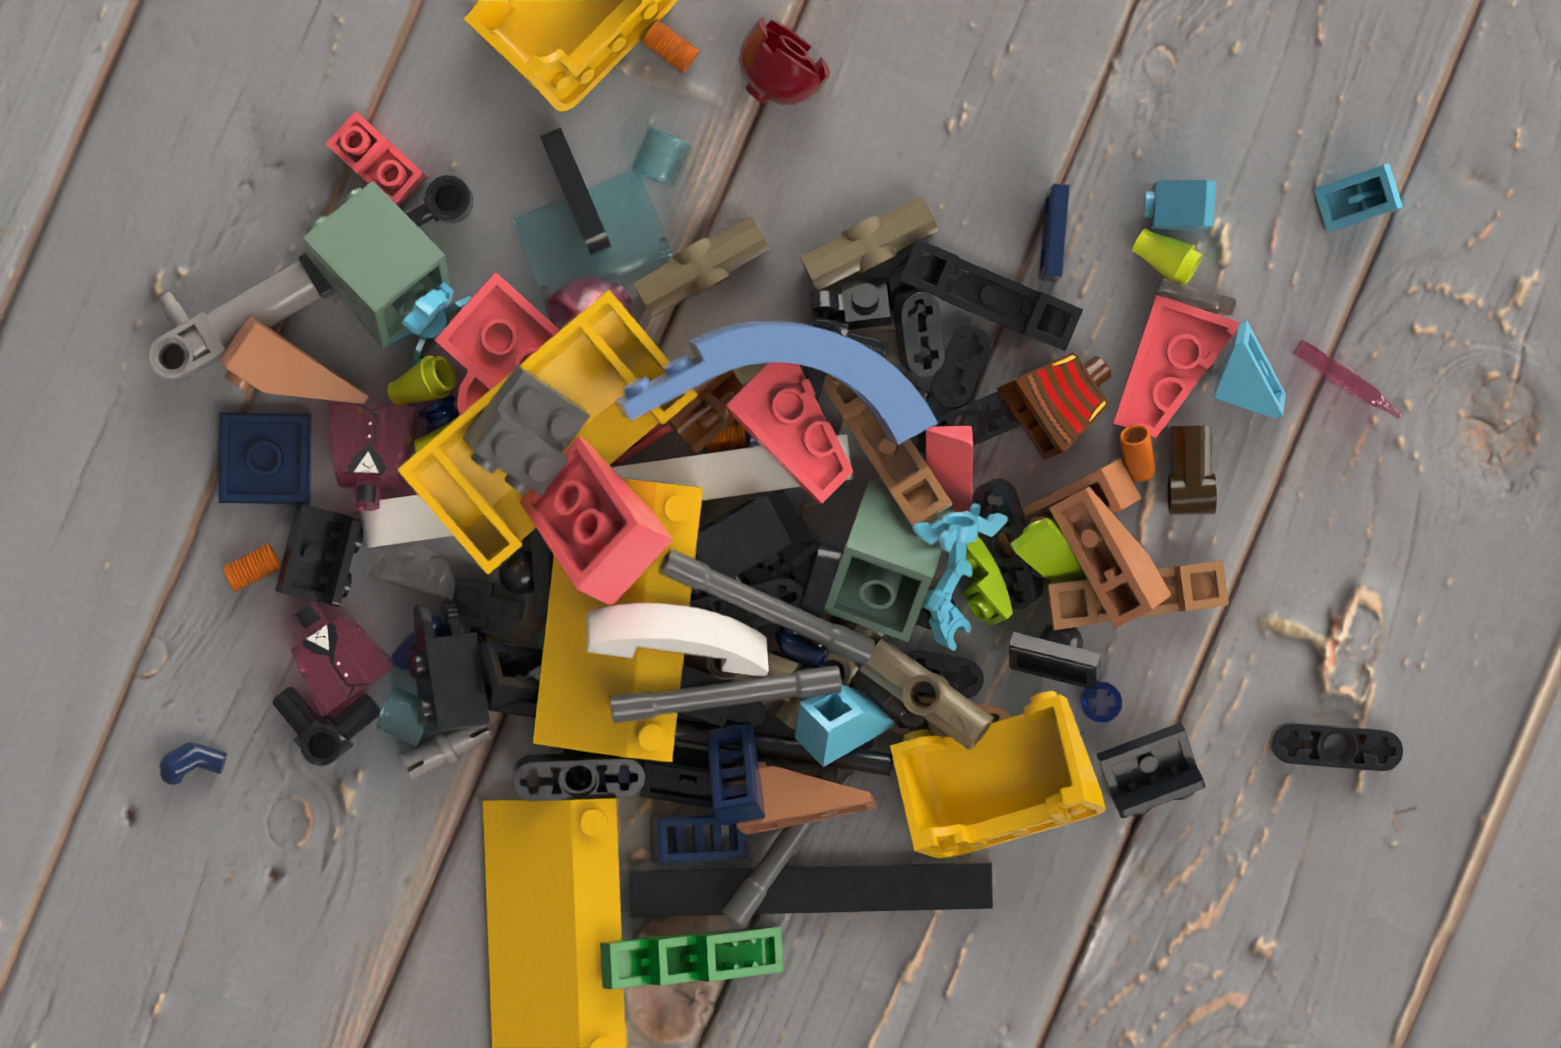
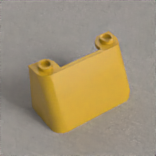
M478 0L463 19L552 107L563 112L574 108L647 34L653 24L664 17L678 0Z
M1055 691L1033 695L1029 698L1031 704L1023 708L1024 714L991 723L983 738L972 750H968L950 736L944 738L936 735L931 736L930 731L926 729L907 733L903 736L904 742L890 745L914 851L940 859L956 857L1088 819L1106 811L1100 786L1066 697L1057 695Z

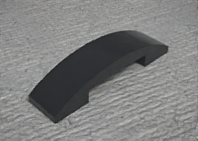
M918 238L915 240L899 278V281L926 292L937 299L1063 351L1067 350L1083 311L1082 308L991 272Z

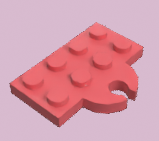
M496 272L491 275L434 339L468 370L458 386L456 405L459 416L511 373L517 365L524 362L560 331Z

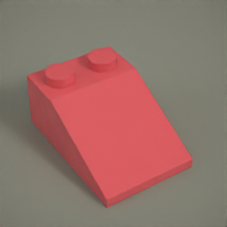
M579 436L564 452L569 461L544 494L541 496L531 489L521 499L520 504L576 589L613 606L671 543L672 538L646 503L594 448Z

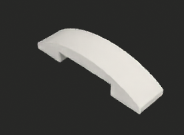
M640 603L594 609L588 611L586 616L587 652L632 658L636 647L639 646L721 658V668L724 672L767 677L769 672L766 637L740 621L715 612L680 605Z

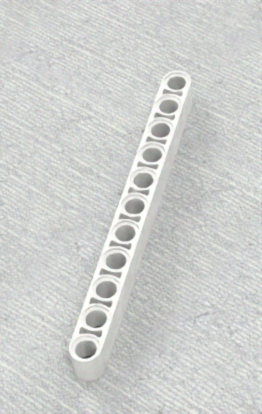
M837 435L852 467L848 435ZM762 446L612 467L622 478L700 486L703 488L701 501L801 487ZM853 473L846 480L854 479ZM419 495L377 500L375 503H358L365 548L454 536Z

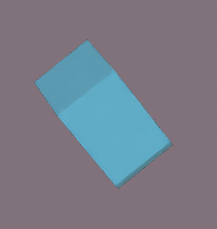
M1389 163L1314 189L1327 232L1388 214L1403 207Z
M1248 321L1239 323L1219 371L1214 398L1275 419L1283 416L1286 393Z

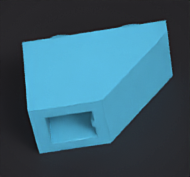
M842 685L841 693L809 697L799 703L795 738L824 767L894 727L895 721L866 692Z

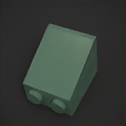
M374 181L370 182L363 189L357 188L351 191L342 201L341 207L330 216H322L315 220L303 237L308 258L382 348L407 329L401 322L412 312L414 304L422 296L427 295L442 282L450 286L445 254Z
M869 479L823 612L909 642L943 548L939 540L929 544L916 535L912 525L884 484ZM947 508L926 523L932 525L942 520L944 515L955 512V510Z

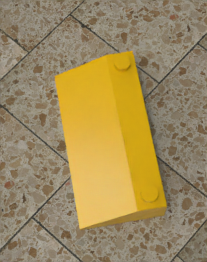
M609 289L519 365L584 408L590 415L564 452L580 436L609 465L658 423L664 425L698 396L692 388L631 421L622 416L615 402V399L625 395L622 389L637 379L647 377L650 382L665 374L663 367L670 363V361ZM511 373L397 469L487 575L523 545L520 541L536 528L520 504L521 499L525 495L515 490L504 480L507 473L497 467L491 474L477 465L470 458L474 451L462 438Z
M622 478L654 512L672 538V541L613 606L655 603L689 607L691 588L659 574V568L664 555L670 548L695 559L703 488L693 485ZM554 555L533 744L627 758L672 762L677 713L658 715L651 719L613 724L609 696L644 691L661 692L680 689L684 653L639 646L636 647L632 658L587 652L586 616L588 611L611 605L576 589Z
M523 798L483 800L492 1048H628L624 988H602L600 952L601 942L622 940L618 798L528 801Z

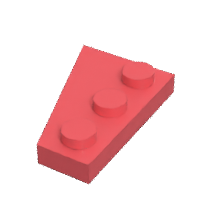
M1155 295L1112 424L1123 428L1140 425L1149 430L1150 437L1157 438L1200 378L1213 364L1228 341L1234 336L1240 322L1160 295Z
M784 362L766 363L724 406L818 505L822 504L854 471L830 422H827L814 396L816 393L809 379L805 378L800 365Z

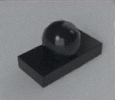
M535 528L530 533L532 553L525 550L515 551L499 565L498 575L504 588L513 594L524 595L534 591L536 617H546L552 574V552L538 529Z
M1049 624L1046 625L1039 638L1013 632L1009 643V668L1097 690L1101 677V653L1083 649V638L1077 627L1052 630V625Z

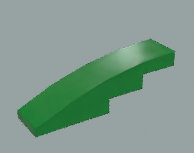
M778 926L664 935L600 943L602 988L620 989L650 984L662 986L692 981L711 982L784 972L781 927Z

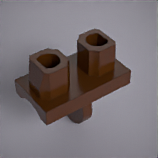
M729 370L706 381L695 391L698 396L667 421L692 453L697 454L719 433L734 423L735 418L724 405L743 385L733 370Z

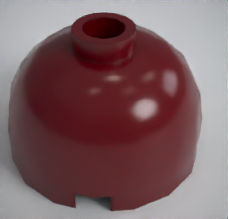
M759 18L748 32L742 43L738 60L741 73L748 82L745 87L747 92L763 104H767L769 100L779 105H796L804 102L822 87L830 77L831 71L822 57L816 63L809 57L806 51H809L811 46L803 38L772 19L765 26L764 18Z

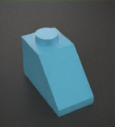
M1156 181L1153 184V191H1145L1143 218L1151 219L1150 229L1206 232L1213 227L1216 181Z

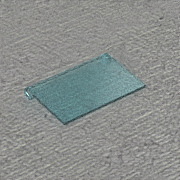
M638 169L588 189L612 246L596 254L590 255L566 198L513 219L547 305L673 255Z

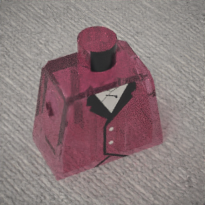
M328 403L333 463L337 484L340 487L354 488L352 504L354 508L363 511L378 510L380 508L381 489L398 490L403 486L405 478L397 469L410 459L418 429L415 406Z
M314 601L292 616L307 639L291 649V652L322 716L327 715L396 667L392 657L348 613H343L329 622Z

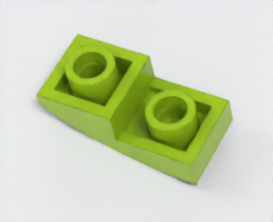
M1048 518L1031 523L1023 530V535L1010 543L1013 550L1025 562L1054 584L1087 579L1059 525Z
M978 536L977 540L967 543L966 560L972 567V576L969 577L972 582L960 593L968 601L967 606L970 612L978 620L986 622L990 627L1007 620L1013 612L1009 594L1000 570L989 550Z

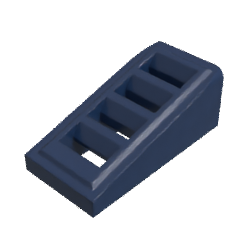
M751 722L706 730L713 811L722 825H732L765 818L762 784ZM743 742V748L720 751V746ZM745 761V765L723 769L725 764ZM734 781H747V784L727 788L725 783Z
M716 815L655 817L649 820L652 863L747 859L746 835L737 828V824L729 825L730 850H723L722 827ZM710 824L711 851H705L703 825ZM692 825L693 852H686L685 826ZM673 826L674 853H668L667 827Z

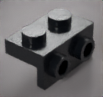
M297 503L275 591L340 607L342 598L348 595L351 588L352 575L349 569L353 554L359 551L362 543L361 519Z
M1181 722L1096 754L1110 796L1121 818L1146 814L1153 807L1172 800L1189 798L1196 791L1206 787Z

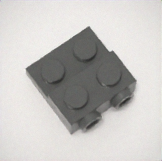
M517 365L462 438L474 451L470 458L481 468L492 474L498 467L507 473L504 480L521 494L526 495L532 489L542 496L569 461V458L563 452L589 419L590 415L584 408Z

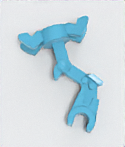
M442 282L414 304L412 312L401 322L407 329L391 341L388 346L413 333L419 335L420 338L412 361V366L416 365L421 360L427 339L436 338L447 325V315L464 307L472 297H466L448 306L452 301L454 290Z
M977 503L971 505L969 512L948 513L943 516L942 520L932 525L923 522L916 523L912 527L916 535L923 541L933 544L939 540L944 551L949 552L947 569L937 587L928 590L922 607L931 611L932 617L929 619V624L935 635L936 642L953 651L957 648L953 640L956 629L969 633L971 630L969 620L950 602L951 594L961 576H972V567L966 560L967 543L977 540L978 532L993 537L1008 520L1007 516L1000 513L990 514L987 520L980 517L981 506Z

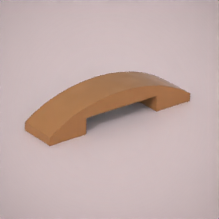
M829 374L826 375L823 388L912 527L916 523L927 522L952 506L951 500L911 439L900 444L887 440L878 421L866 404L839 380Z
M1223 560L1158 568L1157 570L1171 596L1153 610L1139 617L1229 605ZM1088 579L1046 585L1052 630L1111 621Z

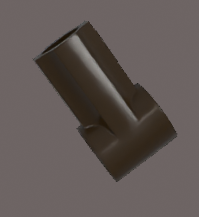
M1171 426L1172 474L1168 475L1167 485L1169 515L1216 513L1217 488L1216 477L1212 473L1211 426Z

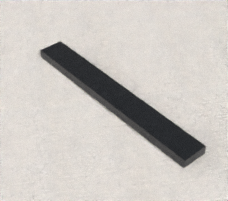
M992 863L783 867L754 914L993 909ZM755 868L630 871L631 917L725 915L722 913V910L741 883L751 875Z

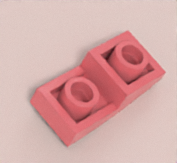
M357 111L326 142V145L368 184L374 181L399 208L428 178Z

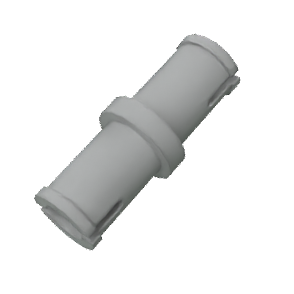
M487 725L434 733V738L406 753L400 754L399 757L413 781L417 779L416 777L446 761L450 764L458 761V755L493 737Z

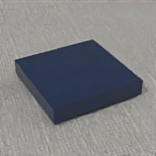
M1053 184L1046 192L1039 278H1041V281L1057 282L1063 275L1070 185Z
M220 412L218 503L311 504L312 414Z

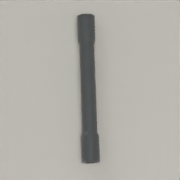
M671 548L662 559L659 568V574L692 589L703 590L823 644L828 650L859 664L865 665L872 655L875 641L840 624L827 622L714 571L708 565Z
M838 666L801 670L793 674L661 692L644 691L609 696L614 724L651 719L664 714L790 697L807 698L837 694L842 692V685Z
M871 739L857 748L870 750L875 742ZM827 766L819 779L842 785L854 771ZM815 822L784 827L751 875L741 883L722 910V913L744 928L766 897L773 881Z

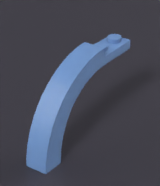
M754 321L735 324L691 339L688 343L695 355L694 359L690 360L688 355L671 361L663 367L665 374L650 382L647 377L637 379L622 389L625 395L615 399L622 416L631 421L729 370L758 363L784 362L816 368L839 380L866 404L878 421L887 440L900 444L938 424L928 404L914 385L895 366L878 353L857 341L837 333L802 323L784 321Z

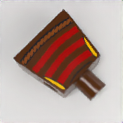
M1072 352L1004 383L996 389L1043 460L1066 451L1106 409L1107 400L1098 387L1111 378V371L1107 363L1098 356H1094L1083 364L1079 357Z

